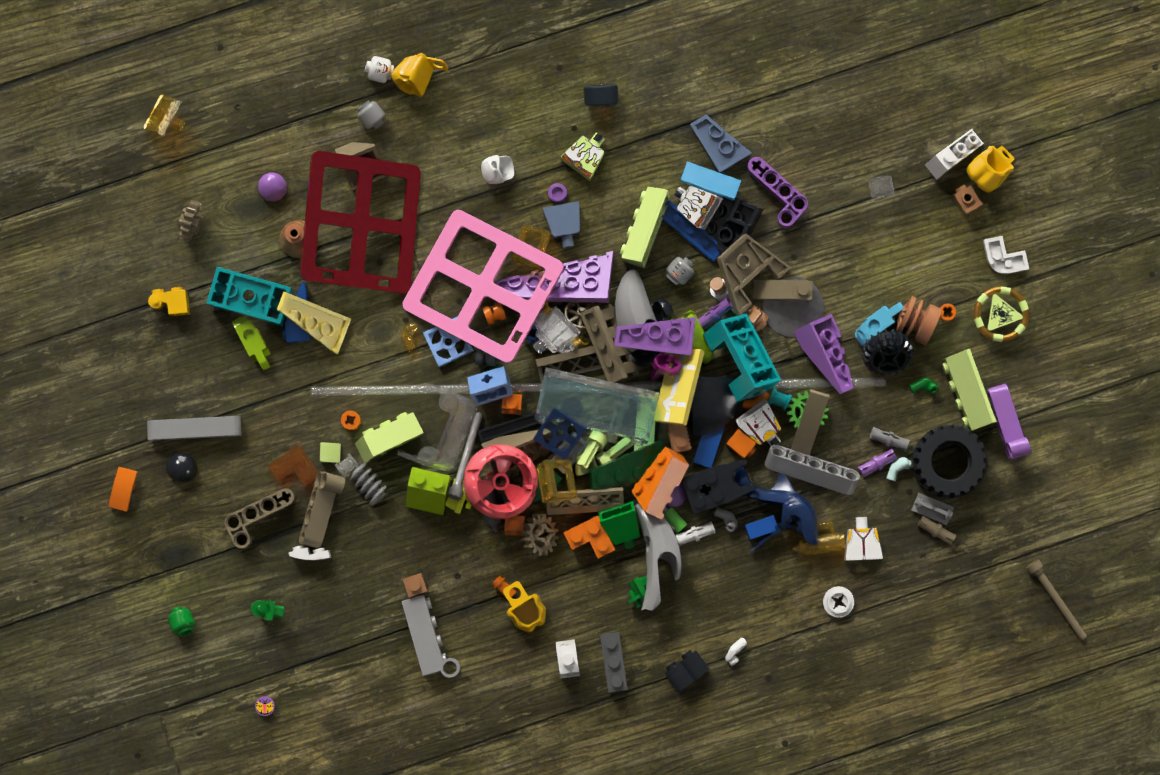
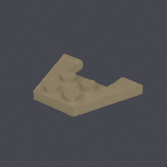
M743 234L717 258L736 316L742 314L752 304L742 288L766 267L776 280L780 279L792 268L747 234Z

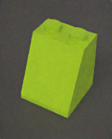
M412 467L407 487L406 507L444 515L445 504L448 498L447 492L451 485L452 477Z

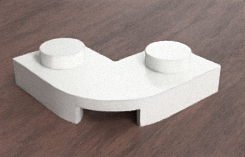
M1003 236L983 240L987 262L994 271L1001 274H1011L1029 270L1025 250L1006 254Z

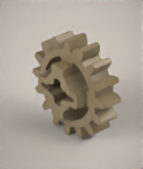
M191 200L188 207L183 208L178 221L180 240L190 242L192 236L198 234L203 220L202 213H200L201 203Z
M534 514L532 517L527 518L528 523H523L525 530L521 531L524 534L521 541L526 542L523 547L529 548L528 553H534V556L548 555V552H553L552 547L557 546L555 539H559L556 536V532L559 530L554 528L556 522H551L552 517H546V514Z

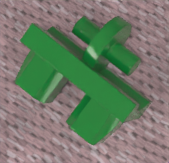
M647 576L637 577L628 582L632 590L628 591L631 598L626 601L628 605L633 602L636 608L643 606Z
M263 599V601L257 600L253 602L250 611L254 616L260 617V619L272 621L273 617L283 618L284 607L275 605V601Z

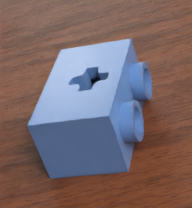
M504 366L467 377L470 395L476 406L513 395L510 378Z

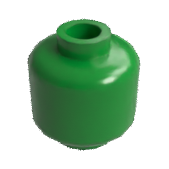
M181 606L172 609V613L167 618L172 633L180 637L191 634L196 625L191 610Z

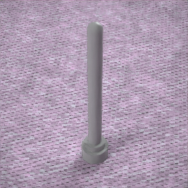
M477 412L474 416L455 483L449 487L447 496L455 500H461L464 493L462 490L464 472L481 423L482 413Z

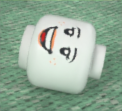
M374 56L371 61H367L365 72H368L370 80L381 83L391 80L394 65H391L389 59Z

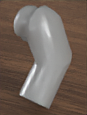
M717 507L714 516L724 520L727 531L734 532L738 527L734 513Z

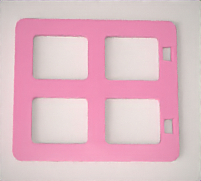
M455 210L403 301V308L505 363H510L515 359L561 276L564 265L560 260L461 210ZM461 228H466L497 245L480 275L446 259V254ZM511 252L545 268V273L529 300H525L494 284L498 272ZM437 272H441L472 289L471 294L455 320L421 303V299ZM547 279L551 282L545 292L541 287ZM485 297H489L521 315L504 345H500L469 328ZM518 331L522 335L516 344L512 340Z

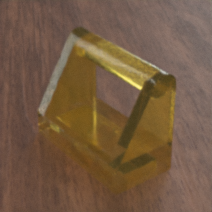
M522 225L518 239L525 243L528 231L542 235L538 250L546 253L551 232ZM513 253L511 262L537 270L541 269V266L522 260L519 255Z
M544 460L537 466L543 503L577 498L571 460ZM553 468H565L569 493H557Z

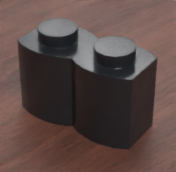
M691 650L687 651L681 656L683 658L682 661L679 663L674 661L666 667L667 672L664 674L678 692L709 670V667L696 650L694 652Z

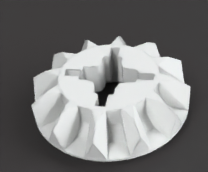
M840 586L829 589L823 599L824 609L829 615L834 617L848 615L854 606L852 593ZM844 595L842 603H844L845 607L838 605L833 609L835 601L831 597L838 599Z

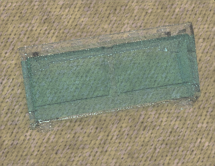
M546 368L535 420H538L539 424H543L553 408L556 407L586 426L587 429L626 437L632 441L633 445L643 446L644 444L647 445L659 393ZM556 418L551 420L550 422L562 423L564 419Z

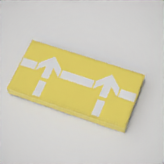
M692 349L691 356L669 354L680 360L681 367L677 374L673 376L664 374L653 421L687 425L705 351ZM669 363V368L672 369L673 364Z

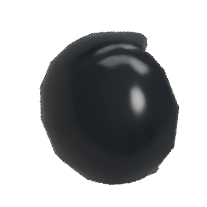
M664 299L654 300L651 308L657 322L673 320L674 311L672 305Z
M186 453L172 455L166 464L167 474L179 483L191 481L196 476L198 470L195 459Z

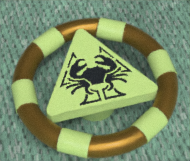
M1002 286L994 287L982 293L977 299L973 312L974 321L980 333L986 338L997 342H1008L1020 336L1026 329L1029 321V308L1026 300L1016 290ZM996 294L1010 295L1015 298L1019 303L1022 315ZM992 296L988 328L986 329L980 313L982 305ZM1022 319L1018 327L1010 334L1001 335L990 332Z

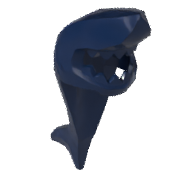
M744 466L736 471L734 478L738 485L743 487L754 485L750 481ZM779 474L776 484L771 489L757 487L754 491L746 494L747 497L782 506L781 523H778V527L783 531L792 529L793 525L797 524V533L808 544L813 546L818 544V519L815 509L807 499L796 493L784 474Z

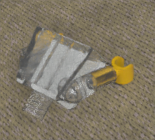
M546 302L536 319L535 327L537 331L535 335L539 340L533 345L534 349L540 354L547 348L552 353L557 351L565 353L587 346L589 343L582 341L584 335L579 337L581 332L556 306L551 308L548 306L549 302Z

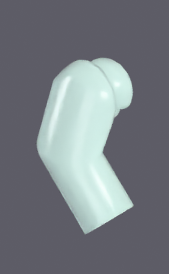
M906 457L893 461L886 479L896 481L899 471L911 468V461Z

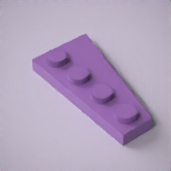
M696 317L616 327L614 346L691 356Z

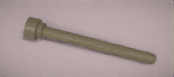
M1039 559L1029 564L1026 569L1030 574L1037 576L1080 640H1086L1087 635L1043 573V564Z

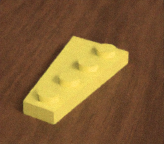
M283 292L277 310L334 354H338L351 318Z

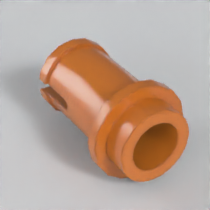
M498 576L492 583L494 585L493 588H497L504 595L503 590L509 584L504 580L505 577ZM513 588L509 592L510 597L517 592Z

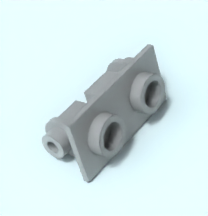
M918 493L911 511L947 525L953 515L954 507Z

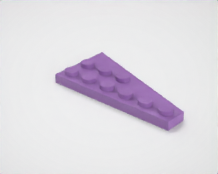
M613 251L606 252L607 255L600 257L596 255L591 256L588 260L580 262L575 260L563 263L564 270L546 302L608 303L614 257ZM536 270L532 271L529 275L521 277L516 275L500 279L495 284L525 300H529L545 271L538 272ZM546 279L541 289L546 292L551 281Z

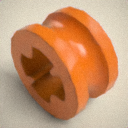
M947 303L940 307L942 309L939 317L941 320L950 321L956 316V308L952 304ZM946 307V310L950 308L952 310L950 312L952 316L948 317L947 315L946 317H944L943 308Z

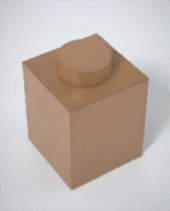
M422 573L403 579L409 598L428 592Z

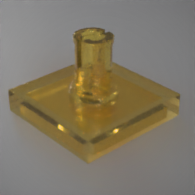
M160 95L143 128L164 136L168 126L180 131L184 126V121L174 115L181 102L175 98Z

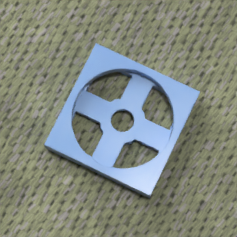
M438 327L423 332L439 368L474 352L471 344L465 342L463 351L458 354L455 345L461 339ZM439 330L442 336L441 341L432 344L433 335ZM447 338H450L452 340V344L450 346L445 345V340ZM441 349H447L451 357L445 359L438 356L436 352Z

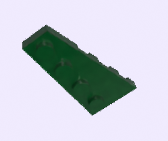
M662 440L654 441L650 445L643 446L634 452L624 454L620 458L613 461L610 460L590 469L591 489L638 483L646 470L655 461L658 454L663 450Z

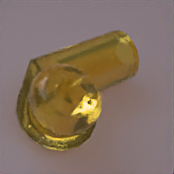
M414 322L407 323L401 334L407 352L416 348L412 336L418 331V326Z

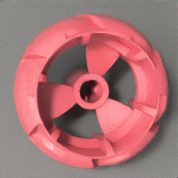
M505 444L490 445L478 451L468 462L464 472V492L470 504L480 513L495 519H508L525 511L534 500L538 487L537 470L532 460L520 449ZM496 461L497 470H491L487 473L486 480H481L479 474L482 468L488 462ZM512 462L521 470L523 482L520 483V486L509 484V477L505 474ZM495 488L497 490H504L510 502L497 505L490 503L484 497L489 495Z

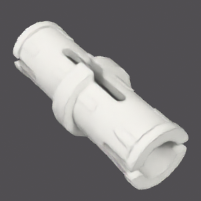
M711 521L698 527L693 526L690 530L675 535L679 546L694 540L697 542L700 538L715 534L716 532Z

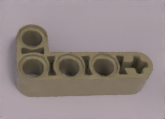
M322 471L317 474L299 537L300 544L317 549L321 547L335 495L340 494L344 488V477Z
M284 488L229 514L225 519V527L234 545L242 549L248 548L252 544V536L247 527L293 505L296 501L295 493L290 489ZM284 493L288 495L291 494V497H289V502L283 500L279 502L281 504V506L279 507V504L275 497L277 496V499L280 500L284 498ZM271 500L274 503V508L271 511H266L264 505L267 501ZM250 509H255L256 517L250 520L247 517V512ZM234 517L239 520V525L236 528L230 526V520ZM244 534L247 537V543L240 545L238 538Z

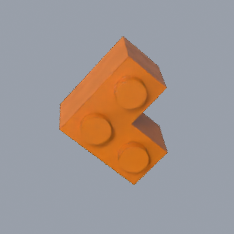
M599 516L563 532L572 550L590 542L598 559L615 551L609 536L600 524Z

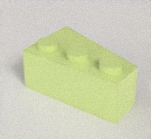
M404 412L396 417L397 420L393 422L387 420L379 425L380 428L376 430L370 428L364 431L363 436L355 443L363 461L368 463L371 459L379 455L382 456L386 452L422 435L424 432L414 413L412 412L407 415Z

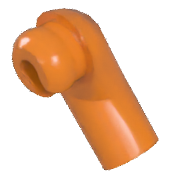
M766 392L763 395H759L754 400L745 399L743 401V409H751L763 399L769 402V393Z

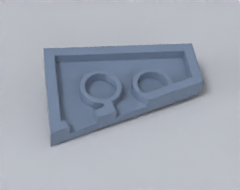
M704 115L690 124V127L719 173L752 154L751 151L742 146L734 137L730 136L708 115Z

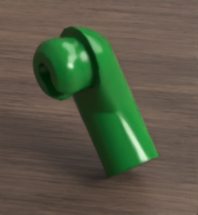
M926 377L909 385L912 393L923 389L934 394L939 389L935 381Z

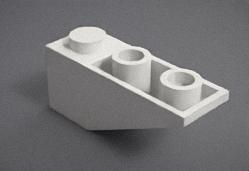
M971 129L936 154L925 166L937 180L984 143Z

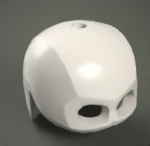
M494 155L482 161L481 172L486 183L500 184L514 177V166L509 156Z

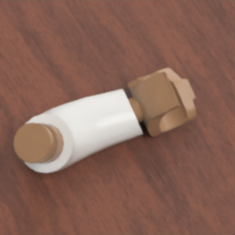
M719 277L713 278L710 282L711 295L720 302L726 297L730 299L724 279ZM751 304L742 313H747L756 332H759L760 329L763 330L767 325L766 322L769 316L756 305L752 307Z

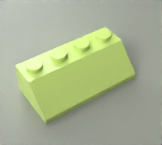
M647 187V190L642 192L640 209L637 208L633 216L635 220L634 225L629 227L626 235L628 237L627 244H623L620 251L624 262L645 268L662 222V215L665 214L667 208L665 203L667 200H670L668 190Z
M967 349L943 359L942 368L951 380L948 382L951 392L956 394L957 399L955 403L957 409L963 413L964 417L961 419L964 427L973 431L996 422L971 350Z

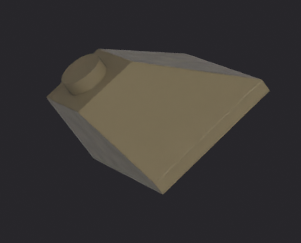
M352 142L335 149L336 153L380 160L374 144ZM343 169L351 190H355L357 188V172ZM374 174L372 182L386 176Z

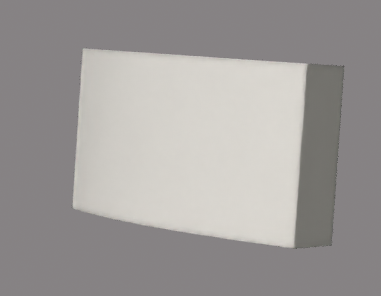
M304 545L293 547V551L289 552V556L303 560L332 558L330 550L325 551L324 548L313 550L314 554H311L310 549L304 548Z

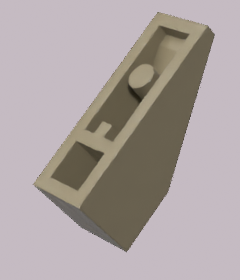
M754 280L753 299L810 303L812 301L813 281Z

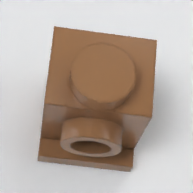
M963 185L955 190L956 194L953 195V199L963 216L983 205L971 185L969 187ZM969 195L971 200L966 201L964 196Z

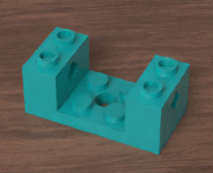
M217 267L206 304L216 309L227 312L233 311L261 319L266 323L284 327L286 316L280 313L277 308L283 292L293 295L294 290L285 285ZM249 290L253 291L254 298L251 301H246L244 293Z
M747 313L720 320L703 334L711 351L728 347L742 375L729 384L737 402L763 395L781 381Z

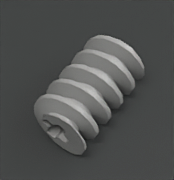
M364 462L350 474L352 475L350 481L354 482L357 480L355 487L362 486L360 493L367 492L364 498L366 500L372 498L369 503L372 506L389 492H384L387 488L386 485L379 487L382 480L374 481L377 475L373 474L370 476L369 474L372 469L365 470L364 468L367 463Z

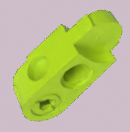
M239 317L232 321L240 340L253 362L258 361L263 370L270 368L266 356L271 353L259 330L245 317Z

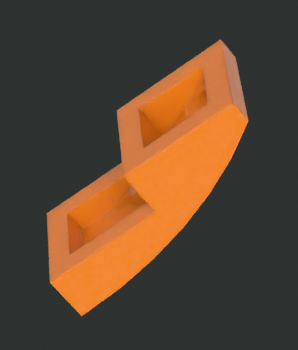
M118 467L108 507L128 511L138 471Z

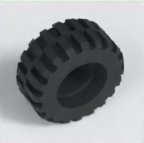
M954 424L936 427L924 434L913 450V474L917 477L919 485L923 486L926 492L932 493L936 497L952 499L967 495L976 489L985 477L984 473L988 466L986 464L987 452L985 453L983 448L985 446L983 442L978 440V436L975 433H971L970 429L966 427L962 428ZM943 444H955L966 454L967 468L957 479H943L933 470V453Z

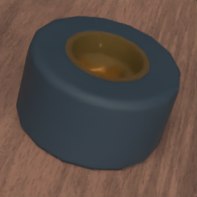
M616 84L589 85L584 87V104L587 106L613 105L619 102L618 85Z

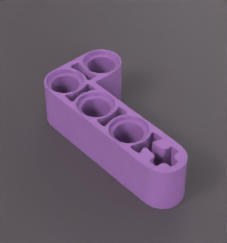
M760 157L750 159L747 165L748 173L785 206L777 217V224L784 229L790 228L805 212L808 206L807 199ZM758 163V164L760 165V166H759V169H760V170L755 169V171H754V170L752 169V168H753V164L756 165V164ZM764 169H766L767 171L764 172L762 177H760L761 171L763 172ZM772 175L775 178V183L768 184L765 181V177ZM781 188H786L789 190L790 194L786 197L781 196L779 190ZM797 200L801 201L804 208L796 209L794 202ZM785 214L789 215L791 218V222L787 224L783 223L781 221V216Z
M1002 384L987 389L988 399L1008 459L1013 460L1031 454L1029 441L1023 436L1007 385Z

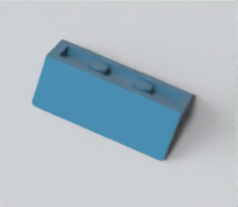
M690 162L686 163L680 180L682 183L730 200H735L741 180Z

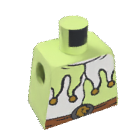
M595 133L591 140L582 136L561 156V160L590 181L604 156V151L599 147L605 138L598 133Z

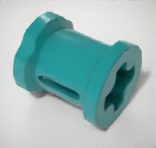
M774 388L768 404H775L786 411L792 395H785Z

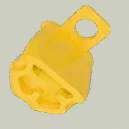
M420 53L404 58L391 73V78L403 92L422 97L434 69L448 71L449 68L443 60L430 58ZM433 62L440 63L442 66H437Z
M989 146L987 150L978 155L968 165L967 173L980 189L989 193L997 189L1008 175L1014 171L1011 162L1015 159L1003 146L998 149L994 146Z
M518 581L504 588L503 593L512 606L506 614L516 628L532 632L536 626H542L545 623L546 608L538 594L528 596ZM514 587L521 591L518 599H513L509 595L510 590Z

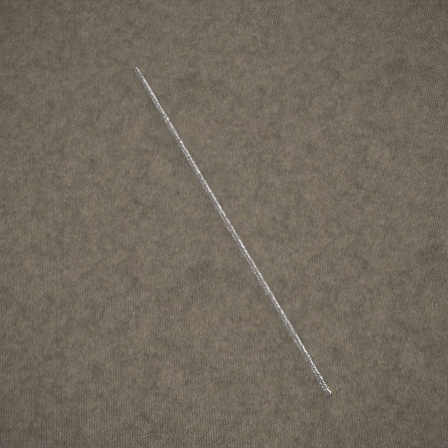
M886 377L851 378L853 387H886ZM827 378L781 379L771 389L834 388V386ZM663 381L616 382L610 385L608 382L511 383L512 393L618 391L619 388L617 386L621 384L634 388V391H660ZM469 384L311 387V396L470 394Z

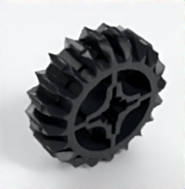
M885 329L883 333L878 331L876 336L871 335L870 339H866V343L862 348L864 365L869 371H873L875 375L880 373L882 376L885 374L890 376L894 372L898 374L899 370L905 371V366H910V361H913L914 348L912 341L906 334H903L901 331L896 333L894 329L891 332Z

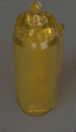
M832 520L818 522V530L830 528L831 533L818 535V544L814 546L808 544L804 539L799 540V545L793 547V551L800 552L801 556L809 557L842 551V549L846 548L844 533L834 532Z

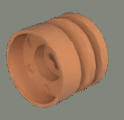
M911 296L899 315L896 333L898 331L902 332L904 327H906L905 334L907 336L912 331H915L914 341L926 346L937 325L942 309L930 304L924 311L922 310L923 300H920L917 307H915L916 297Z

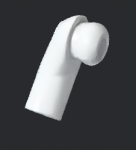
M744 638L736 641L730 647L725 657L726 662H729L731 666L739 661L735 655L748 645Z

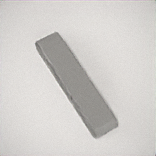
M241 416L147 421V436L149 441L242 436Z
M779 445L770 447L765 460V466L772 471L847 495L855 492L860 479L859 473L853 469Z

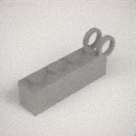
M420 595L403 600L402 605L422 675L441 671L445 677L451 678L456 676L460 672V663L454 658H447L445 653H441L440 646H443L441 636L436 635L435 628L438 626L435 616L431 617L429 609H432L430 598ZM452 661L456 664L457 669L454 674L445 672L444 665L446 662Z

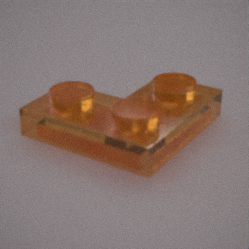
M299 444L267 466L278 482L295 472L305 487L315 481L319 473Z

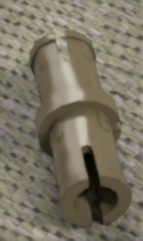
M924 515L917 524L918 527L931 533L932 537H937L949 545L953 543L952 541L957 536L943 528L942 524H936Z

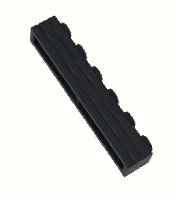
M543 409L479 430L480 441L484 443L500 436H506L543 424L548 417L547 410Z

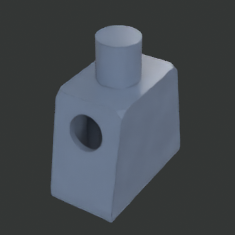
M579 201L543 208L553 239L561 238L563 248L573 247V236L580 234Z

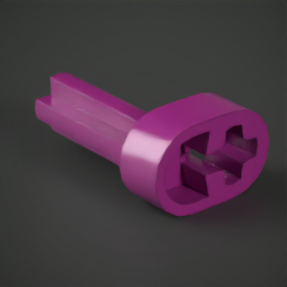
M665 353L656 355L653 361V368L649 374V377L652 378L651 381L659 380L662 374L668 376L677 374L681 367L680 360ZM669 363L673 364L672 369L669 368Z

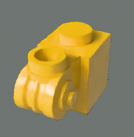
M174 287L168 292H164L163 289L152 290L148 303L153 309L160 310L165 303L168 306V315L170 316L190 315L188 291L183 290V287Z

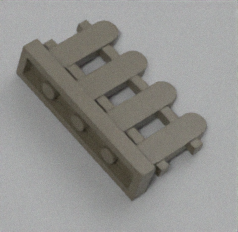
M611 303L605 305L606 309L600 310L599 306H594L580 313L609 385L628 378L627 374L630 373L633 376H637L640 374L639 370L642 369V367L632 362L628 348L614 346L613 339L615 338V331L618 326L615 306L612 307ZM611 320L613 326L607 327L605 321ZM625 355L627 362L622 363L620 357Z

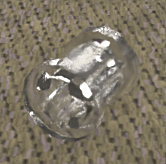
M350 453L339 464H335V467L344 478L347 477L351 470L360 466Z

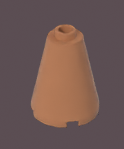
M292 221L281 231L280 245L288 256L293 258H301L305 221Z

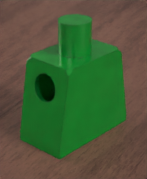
M632 501L599 512L600 524L614 545L623 543L625 549L633 548L635 546L634 539L640 536L634 502Z

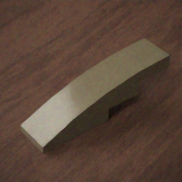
M810 390L791 450L810 455L829 398L828 394Z

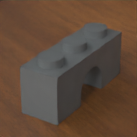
M619 632L600 634L608 693L628 690Z

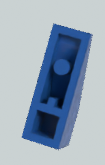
M301 283L296 296L308 301L306 283ZM286 319L285 328H282V335L288 344L311 342V335L290 319Z

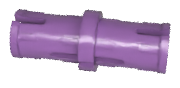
M726 297L715 307L709 308V311L698 319L704 330L716 320L719 321L727 311L733 308L731 300Z
M890 449L878 457H872L871 461L859 466L858 469L864 478L876 470H882L883 466L897 460L894 451Z

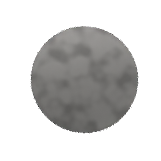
M786 277V278L780 279V280H804V281H808V280H806V279H804V278H801V277ZM813 284L812 301L810 303L764 300L763 312L769 316L767 323L774 331L783 336L796 337L795 330L822 318L824 302L820 291Z

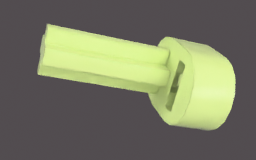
M596 430L591 432L587 439L588 445L577 463L581 469L587 470L596 452H601L607 443V437Z
M626 436L606 452L601 451L595 458L600 465L610 460L613 461L634 444Z

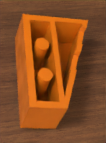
M667 447L658 454L655 461L632 489V493L644 511L661 520L665 515L662 512L667 502L671 503L673 499L670 496L675 486L679 487L689 466L681 454Z

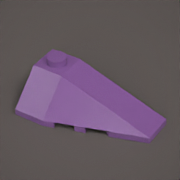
M832 314L794 331L803 351L839 394L854 388L849 367L844 363L843 359L845 350L840 346V330Z

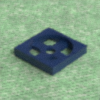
M554 407L533 437V440L566 460L587 427ZM556 418L564 419L562 424L557 426L550 421ZM571 423L576 429V437L568 433L567 429ZM545 428L551 431L553 435L549 442L543 436ZM557 430H563V436H558L556 434ZM560 440H565L570 444L566 449L556 447Z

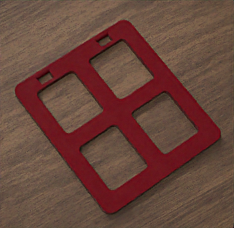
M326 151L314 152L311 155L300 266L301 278L310 282L401 294L407 293L411 286L421 177L420 168L411 164ZM325 167L357 172V188L353 214L321 209ZM374 174L405 179L404 207L401 221L370 216ZM320 224L352 229L348 271L318 268L315 265ZM368 231L400 236L396 278L370 275L364 272ZM323 272L332 273V279L322 278ZM379 279L389 280V287L379 286Z

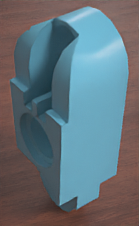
M901 302L890 309L883 306L863 321L864 323L855 332L856 340L861 346L866 343V339L871 338V335L876 336L878 331L881 333L897 321L894 316L903 309L904 306Z

